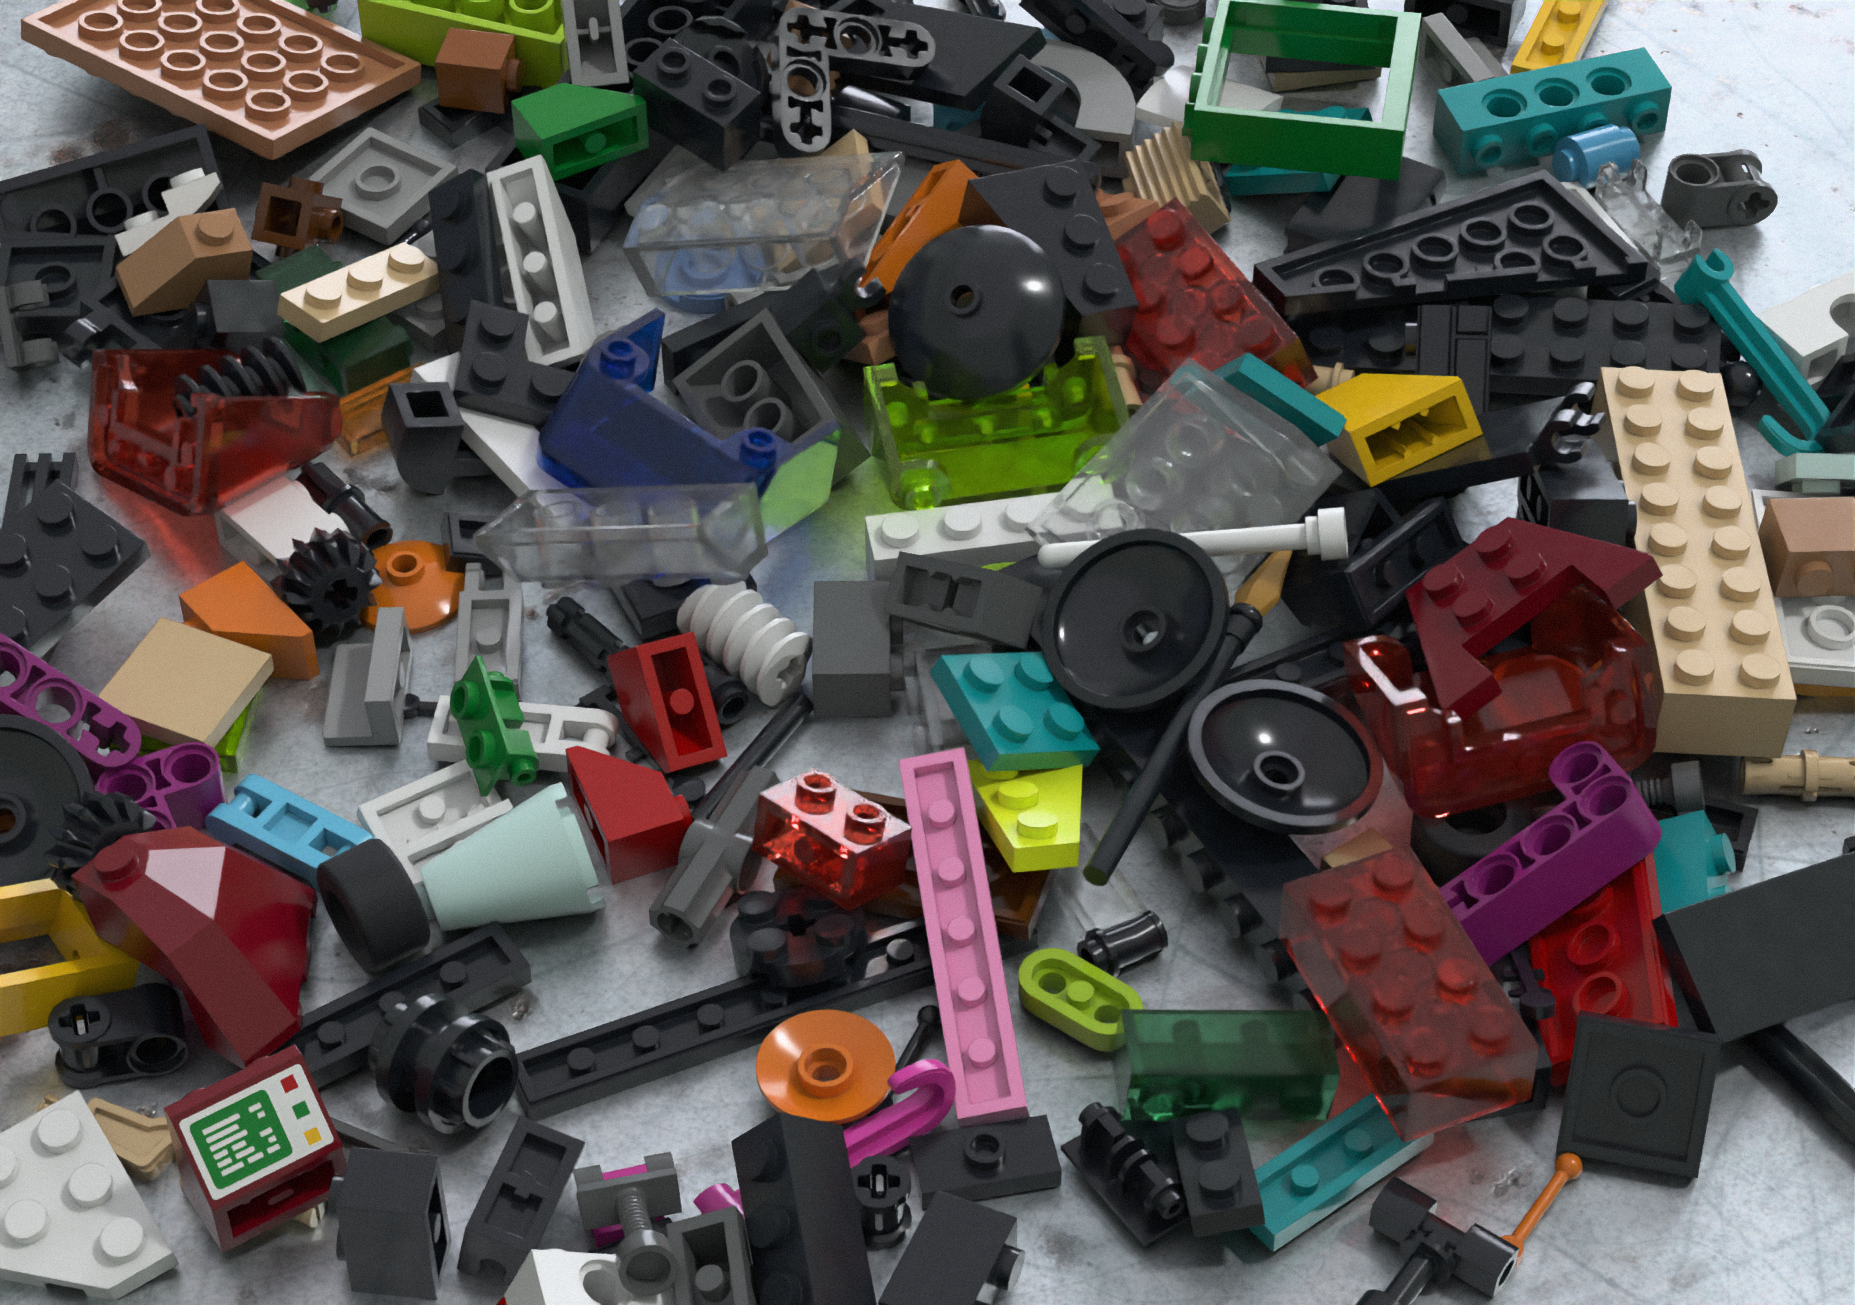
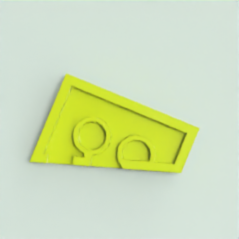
M980 759L968 760L977 817L1013 873L1078 867L1083 764L1067 768L987 772Z

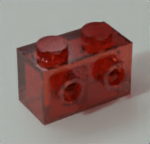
M813 768L759 793L752 850L849 911L904 883L912 827L888 813L881 805L865 799L839 783L832 775Z

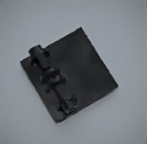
M1175 1082L1120 1113L1112 1106L1104 1107L1100 1102L1089 1104L1083 1109L1078 1118L1082 1124L1081 1135L1061 1145V1151L1143 1246L1148 1245L1190 1220L1168 1119L1202 1113V1111Z

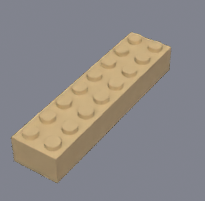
M1636 366L1625 368L1600 367L1590 415L1605 412L1607 420L1597 433L1590 435V438L1597 441L1606 459L1612 460L1614 474L1618 480L1624 481L1625 493L1628 499L1636 503V534L1634 539H1625V547L1644 551L1652 555L1663 574L1662 577L1622 605L1650 752L1781 758L1797 698L1722 375L1720 373H1706L1700 370H1647Z

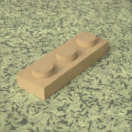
M403 242L280 294L277 315L318 343H321L440 291L437 263L424 255L420 249Z

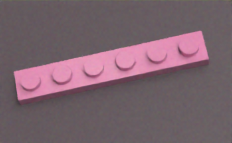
M965 748L899 759L948 1065L956 1082L954 1101L960 1129L1030 1117Z

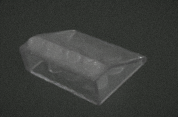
M902 151L737 161L725 173L709 163L694 164L639 205L623 243L622 250L648 297L788 290L813 267L833 286L838 282V273L841 267L848 260L859 257L865 267L867 266L906 159ZM862 277L856 281L854 287H859Z
M1188 357L1024 530L1043 547L1046 544L1102 540L1116 533L1142 528L1163 529L1178 534L1295 524L1343 471L1297 426ZM1268 552L1211 557L1225 580L1228 595L1232 593ZM1158 631L1149 633L1145 637L1143 645L1154 640Z

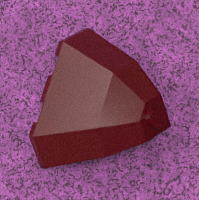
M191 826L124 835L114 844L102 849L94 859L71 875L98 937L180 986L203 1041L208 1048L240 1068L245 1069L253 1061L269 1056L300 1031L303 1009L299 1002L301 983L307 982L312 947L308 937L310 918L316 917L318 902L314 889L274 866Z

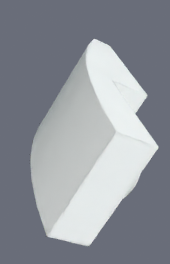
M198 168L170 179L172 189L161 192L169 215L159 218L156 210L137 215L123 222L126 231L115 235L123 257L126 259L176 217L204 213L223 189L217 173L214 172L205 176L203 169Z

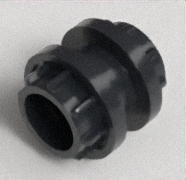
M430 993L419 999L410 997L391 1008L376 1027L368 1051L372 1079L376 1081L377 1091L383 1101L403 1112H417L419 1118L425 1124L446 1134L457 1133L467 1127L476 1130L496 1118L510 1100L519 1072L518 1060L515 1055L516 1050L510 1044L506 1028L500 1022L484 1014H469L467 1008L461 1002L443 993Z

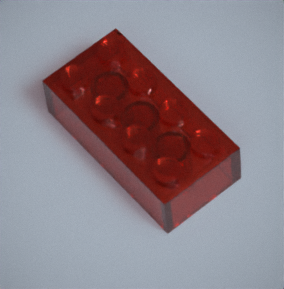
M1177 197L1114 240L1139 303L1129 337L1153 367L1163 375V379L1201 424L1232 438L1237 436L1184 401V398L1192 382L1245 353H1251L1303 389L1318 379L1299 337Z
M1409 843L1283 884L1279 938L1403 1143L1531 1099L1539 1045Z

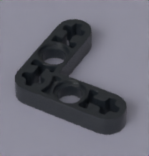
M793 7L785 11L771 36L773 141L779 155L788 163L797 166H808L819 159L828 145L831 137L829 71L902 81L915 80L925 72L935 56L936 46L931 34L922 26L911 22L805 7ZM792 29L799 30L801 38L808 42L806 44L798 43L797 34L791 33ZM824 32L829 34L828 38L822 37ZM843 34L858 36L866 44L867 53L861 55L850 53L841 44L840 36ZM901 44L907 45L909 53L916 56L915 59L907 58L906 50L899 48ZM879 51H886L883 56L879 55ZM790 76L804 77L812 84L815 94L810 97H802L795 94L789 88L787 78ZM802 115H807L803 122V134L806 139L811 140L809 145L801 143L800 135L793 133Z

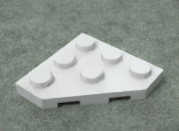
M79 1090L0 1133V1279L46 1288L48 1283L82 1289L87 1296L116 1301L179 1264Z

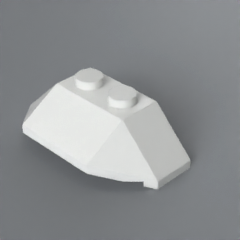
M540 154L488 172L486 175L504 308L529 314L522 359L554 368H561L587 357L584 352L591 348L596 331L575 234L545 159Z

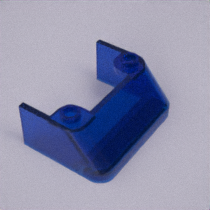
M655 308L594 344L589 349L539 434L536 461L545 473L683 565L700 572H720L731 567L828 502L842 425L832 420L795 445L790 444L773 431L761 427L737 432L724 441L718 439L649 394L655 387L666 314Z

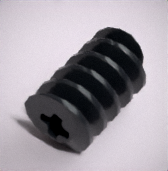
M275 336L263 339L262 354L252 345L241 348L240 363L231 355L220 357L218 373L207 364L197 367L195 373L196 383L186 374L176 376L173 382L174 394H171L172 406L187 440L197 452L203 450L201 431L205 429L218 442L225 440L223 421L229 419L240 432H244L247 430L246 411L252 410L264 423L269 421L267 402L273 400L284 413L291 411L290 392L295 390L307 403L309 399L307 388L296 360L288 348Z

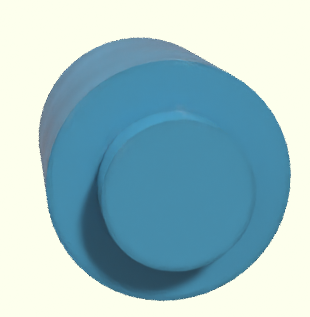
M1607 124L1563 137L1558 141L1552 157L1553 172L1559 182L1579 181L1586 190L1624 179L1631 170L1636 169L1641 157L1640 146L1635 134L1626 126L1617 127L1614 124Z

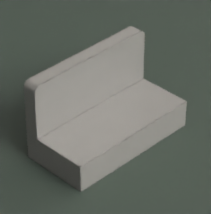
M1442 12L1422 18L1418 62L1440 89L1509 75L1479 38L1464 39Z
M404 607L378 608L373 643L340 644L336 647L322 732L326 746L400 744L404 721L403 710L406 694H408L414 652Z

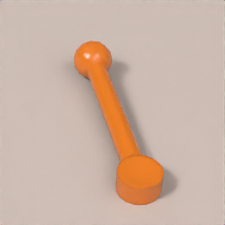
M1563 1153L1557 1157L1554 1164L1556 1173L1512 1235L1501 1237L1519 1248L1515 1266L1523 1258L1524 1241L1567 1181L1575 1180L1580 1176L1583 1167L1577 1155Z

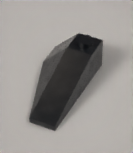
M202 123L0 181V244L1 240L115 237V235L126 231L123 222L132 217L153 210L157 211L159 218L169 215L161 192L172 189L169 180L173 177L198 168L203 169L205 176L216 172L223 187L222 191L205 212L231 209L205 124Z

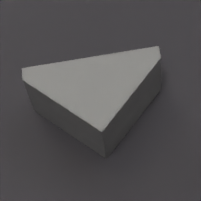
M561 0L564 42L571 83L592 88L629 84L619 0Z

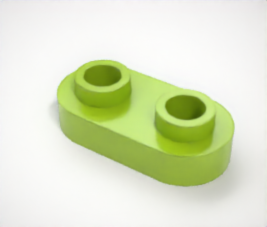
M1041 949L1028 955L1021 963L1018 971V996L1022 1005L1032 1014L1088 1047L1099 1051L1112 1052L1125 1049L1132 1045L1140 1036L1143 1022V1003L1139 994L1129 985L1064 949ZM1046 990H1057L1060 993L1051 994Z

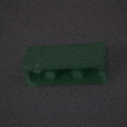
M315 244L255 271L257 280H275L278 297H280V294L345 266L340 261L333 262ZM384 315L321 343H318L283 319L285 328L283 338L351 412L385 397L390 383H410L412 374L409 358L414 356L413 344L406 330L399 324L394 326Z
M1121 1009L1111 1051L1121 1120L1164 1122L1168 1121V1119L1237 1106L1241 1120H1290L1293 1122L1328 1120L1341 1075L1327 1010Z

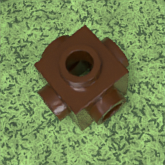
M290 176L288 187L262 182L251 239L275 244V256L309 263L311 252L332 255L333 245L338 242L343 231L344 217L340 211L343 199L323 195L324 183Z

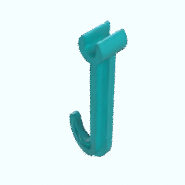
M1716 248L1713 249L1705 261L1699 254H1696L1674 284L1675 294L1683 304L1693 303L1705 306L1715 321L1721 326L1725 335L1746 362L1756 370L1767 389L1803 432L1806 441L1789 434L1769 415H1764L1757 423L1758 431L1777 452L1785 457L1795 453L1828 454L1814 438L1831 413L1730 284L1729 280L1734 273L1732 261L1724 252Z

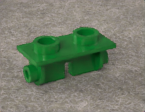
M476 655L462 679L457 681L452 689L450 710L452 716L457 719L466 747V761L473 770L481 797H487L498 779L510 780L514 786L518 787L531 784L536 779V772L539 769L540 763L538 756L535 754L528 731L516 730L520 729L524 718L515 694L513 681L504 677L503 673L499 671L487 673L482 656Z

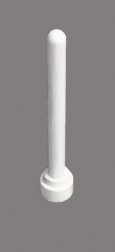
M1344 507L1318 509V516L1305 517V523L1178 533L1195 542L1210 557L1307 549L1308 555L1321 554L1322 561L1348 559ZM1100 540L1046 544L1038 552V562L1045 569L1066 568L1079 554Z

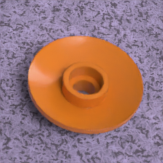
M408 540L386 544L372 551L374 558L377 560L374 567L379 571L383 583L371 591L374 594L377 606L363 607L359 612L361 623L375 630L378 608L404 607L410 634H417L435 629L447 623L458 614L459 591H464L466 573L446 571L442 545L428 541Z
M828 1009L804 1012L780 1023L766 1036L756 1058L758 1087L765 1100L777 1112L839 1125L860 1119L876 1109L890 1092L891 1088L888 1086L887 1080L895 1073L896 1069L893 1048L886 1035L876 1025L859 1015ZM823 1079H831L832 1081H820V1080H823Z

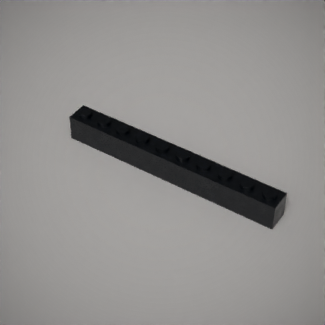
M1038 554L997 570L1043 588L1026 650L1003 645L1009 653L1042 652L1044 655L1041 641L1043 612L1054 584L1065 569H1045L1038 562ZM1066 691L1100 748L1092 763L1098 762L1110 776L1114 789L1123 802L1169 722L1160 713V706L1142 712L1111 713L1087 706ZM1184 749L1144 818L1155 843L1160 848H1168L1182 865L1190 886L1197 893L1204 892L1218 909L1221 921L1228 933L1234 938L1241 937L1254 953L1263 976L1270 983H1278L1293 1001L1296 1014L1302 1024L1310 1031L1316 1030L1332 1051L1401 1019L1407 977L1404 971L1288 834L1261 829L1239 819L1219 805L1204 790L1189 766L1186 749Z

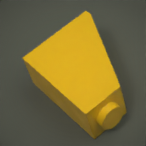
M1362 373L1315 396L1347 419L1339 438L1326 443L1329 452L1371 487L1483 434L1462 379L1458 376Z

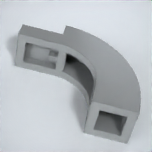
M1045 38L1047 42L1044 46L1045 48L1032 58L1031 61L1068 84L1055 115L1102 145L1093 162L1101 166L1102 176L1124 179L1129 177L1123 157L1125 151H1133L1136 117L1135 99L1129 84L1114 66L1098 55L1070 43Z

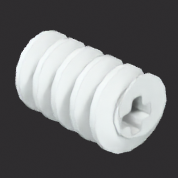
M736 575L724 577L713 585L706 584L696 589L687 597L678 610L676 623L679 631L682 634L694 631L698 647L708 652L710 658L716 663L725 666L726 671L731 676L741 679L747 689L758 695L760 701L766 705H781L800 687L805 677L807 662L813 650L812 638L803 631L797 632L796 625L788 618H780L779 610L769 603L763 604L762 596L752 589L747 590L746 583Z

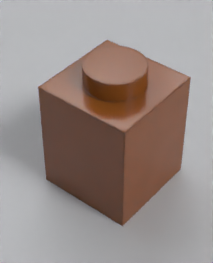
M449 28L435 60L440 106L505 114L513 92L519 93L524 83L525 65L523 59H517L515 35Z

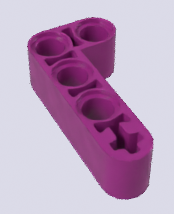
M0 633V669L9 671L16 679L11 685L0 687V714H12L34 719L61 734L76 749L85 762L94 785L97 784L100 775L106 770L119 771L128 766L135 758H138L141 747V733L137 724L129 716ZM48 704H56L64 707L71 717L62 723H50L43 720L37 711ZM83 724L90 725L89 732L85 729L82 731ZM82 731L80 740H77ZM111 743L121 748L120 752L116 750L111 751L107 757L98 753V747L105 750Z
M1592 741L1575 743L1561 751L1550 765L1549 776L1564 799L1562 803L1432 893L1415 907L1409 919L1410 931L1439 974L1447 981L1460 982L1478 975L1641 861L1658 845L1662 834L1658 821L1631 778L1598 743Z
M199 742L182 743L135 758L128 766L119 771L106 770L100 775L96 784V789L104 794H108V792L114 794L116 791L133 797L134 802H137L138 806L148 809L153 816L157 817L151 831L191 826L197 830L207 828L205 818L219 803L228 804L219 755L213 747ZM165 978L170 986L181 990L180 986Z

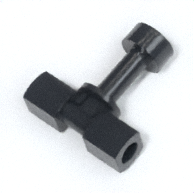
M1394 1176L1388 1181L1374 1201L1368 1225L1401 1244L1400 1253L1405 1264L1384 1292L1376 1289L1367 1290L1355 1305H1411L1428 1281L1443 1283L1452 1274L1493 1298L1513 1272L1519 1248L1477 1223H1474L1466 1233L1435 1215L1438 1204L1437 1200Z

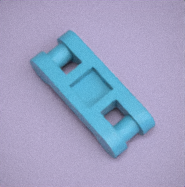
M248 774L234 788L235 798L229 804L219 803L205 818V825L208 831L216 839L230 846L237 843L309 880L318 892L317 867L320 863L332 858L322 853L327 845L338 850L334 855L336 856L368 839H375L363 828L256 774Z

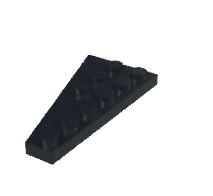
M1544 169L1254 264L1252 284L1286 316L1645 281L1649 261Z

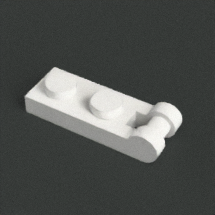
M440 695L427 739L429 760L459 762L466 759V747L457 719L452 716L450 710L449 695ZM518 702L524 722L520 729L516 730L528 731L535 754L539 759L540 766L538 770L568 772L565 749L577 745L610 756L607 748L615 743L619 727L618 719L612 713L594 708ZM565 738H574L580 741L565 740Z

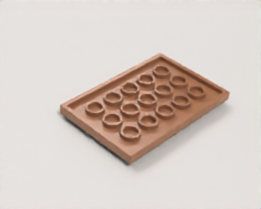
M62 0L21 19V39L44 50L48 55L59 57L84 69L92 76L103 78L127 90L133 96L142 97L163 107L174 116L183 117L198 125L204 123L212 134L227 138L252 150L257 156L272 161L322 136L339 125L359 117L362 113L383 102L395 98L404 91L420 84L421 63L285 0Z

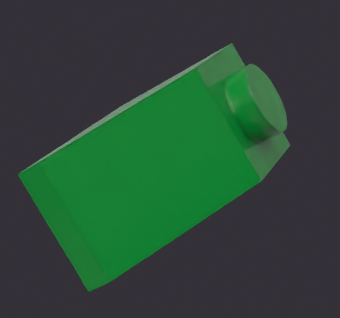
M560 83L511 101L516 147L525 159L541 154L545 159L553 182L649 148L646 101L639 95Z

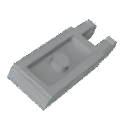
M520 561L505 563V570L502 573L503 590L485 591V573L482 570L481 563H467L464 591H459L454 685L462 679L474 657L481 655L487 673L499 671L503 673L504 677L511 679L515 687L516 697L520 699L525 609Z

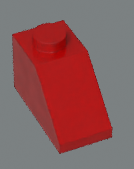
M694 631L638 645L606 656L622 716L665 774L728 756Z
M578 745L565 749L570 794L611 884L614 885L678 865L680 846L693 821L684 796L681 794L673 797L662 772Z

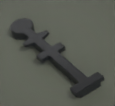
M604 684L579 698V703L574 707L606 710L618 719L619 727L617 733L633 748L625 753V757L634 764L644 759L654 770L662 772L666 782L672 787L673 797L682 794L689 809H694L706 796L705 783L699 777L685 776L681 772L682 769L665 774L624 720L622 712L611 703L612 700L618 698L616 691L611 685L608 687Z
M1528 940L1521 945H1528ZM1519 945L1506 955L1512 970H1501L1503 982H1518L1519 985L1518 988L1508 991V996L1510 998H1519V1013L1521 1016L1537 1020L1551 1018L1555 1015L1556 998L1552 995L1551 989L1539 987L1537 981H1544L1545 973L1543 969H1531L1523 948Z

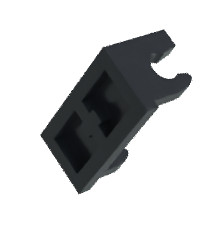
M519 1116L465 1227L457 1270L475 1276L482 1268L485 1259H492L505 1267L503 1281L504 1284L510 1286L531 1249H538L573 1174V1169H575L586 1142Z

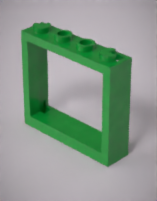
M1218 0L1215 18L1205 17L1202 43H1199L1197 50L1196 69L1191 75L1189 102H1185L1182 136L1192 137L1191 160L1399 181L1417 62L1421 13L1287 0ZM1231 53L1390 68L1382 122L1221 107L1220 103Z

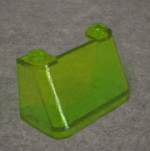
M1105 335L1074 339L1075 356L1060 369H1057L1056 363L1046 364L1044 367L1043 386L1018 389L1003 397L983 402H962L952 399L929 401L924 381L912 382V388L905 386L898 380L894 363L863 367L865 435L871 457L892 502L900 509L913 511L1110 486L1126 477L1133 469L1135 463L1136 436Z

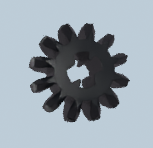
M314 527L308 543L292 538L294 548L292 555L286 558H275L278 569L282 574L270 581L273 591L313 631V636L315 637L323 630L328 634L331 633L339 637L346 621L361 625L359 612L363 607L377 606L374 594L371 591L383 583L379 571L374 567L377 560L374 558L373 552L363 542L359 543L349 532L342 531L339 528L329 534L326 530Z
M85 791L81 805L76 803L62 804L65 817L62 826L46 827L51 836L56 839V845L42 855L49 865L56 867L50 880L59 889L69 892L75 901L83 903L71 875L94 859L102 849L114 844L124 835L151 832L157 817L153 816L148 809L138 806V803L134 802V798L117 791L114 794L110 792L104 794L99 791Z

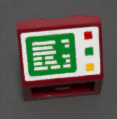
M295 1044L271 1056L261 1057L253 1061L245 1069L206 1088L195 1089L186 1094L181 1100L164 1108L184 1192L222 1253L327 1201L334 1175H344L347 1163L343 1145L305 1060Z

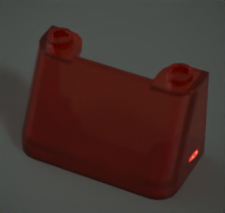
M226 349L93 350L87 433L89 461L93 470L98 475L182 517L212 516L330 450L335 440L341 435L343 428L340 397L326 391H308L304 396L222 397L215 393H191L190 406L197 408V413L193 417L177 418L171 402V394H174V378L180 374H186L196 383L195 373L197 367L207 364L218 373L220 357L231 355L240 363V356Z
M1585 585L1575 587L1532 618V646L1476 659L1494 675L1503 693L1463 722L1454 710H1442L1429 670L1413 674L1409 653L1397 639L1387 635H1373L1343 642L1342 647L1348 682L1399 796L1416 815L1424 818H1440L1556 789L1549 776L1550 765L1561 751L1575 743L1583 741L1598 743L1625 772L1641 766L1651 756L1657 739L1650 643L1616 610Z

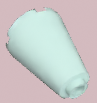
M562 782L546 787L419 867L423 881L413 885L421 899L428 922L437 919L441 931L486 926L494 921H497L499 924L588 914L606 908L604 898L599 892L590 896L587 893L588 889L599 886V882L575 814H571L568 806L557 808L555 801L568 797Z

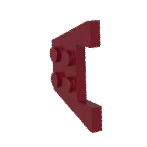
M1507 517L1496 526L1481 532L1474 542L1448 561L1429 570L1424 578L1405 591L1439 704L1449 722L1454 727H1457L1503 693L1494 675L1476 660L1579 584L1585 585L1610 607L1617 610L1663 576L1654 557L1644 551Z

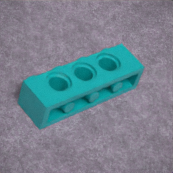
M1641 47L1439 89L1436 94L1432 134L1457 175L1554 155L1556 145L1561 138L1607 124H1614L1617 127L1626 126L1636 137L1663 132L1666 130L1672 86L1646 48Z

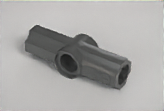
M754 765L751 770L740 771L710 818L699 817L689 826L680 846L678 866L649 909L650 925L656 928L667 942L683 948H688L693 943H702L733 893L743 895L753 885L762 864L764 845L791 804L790 788L778 779L774 771Z

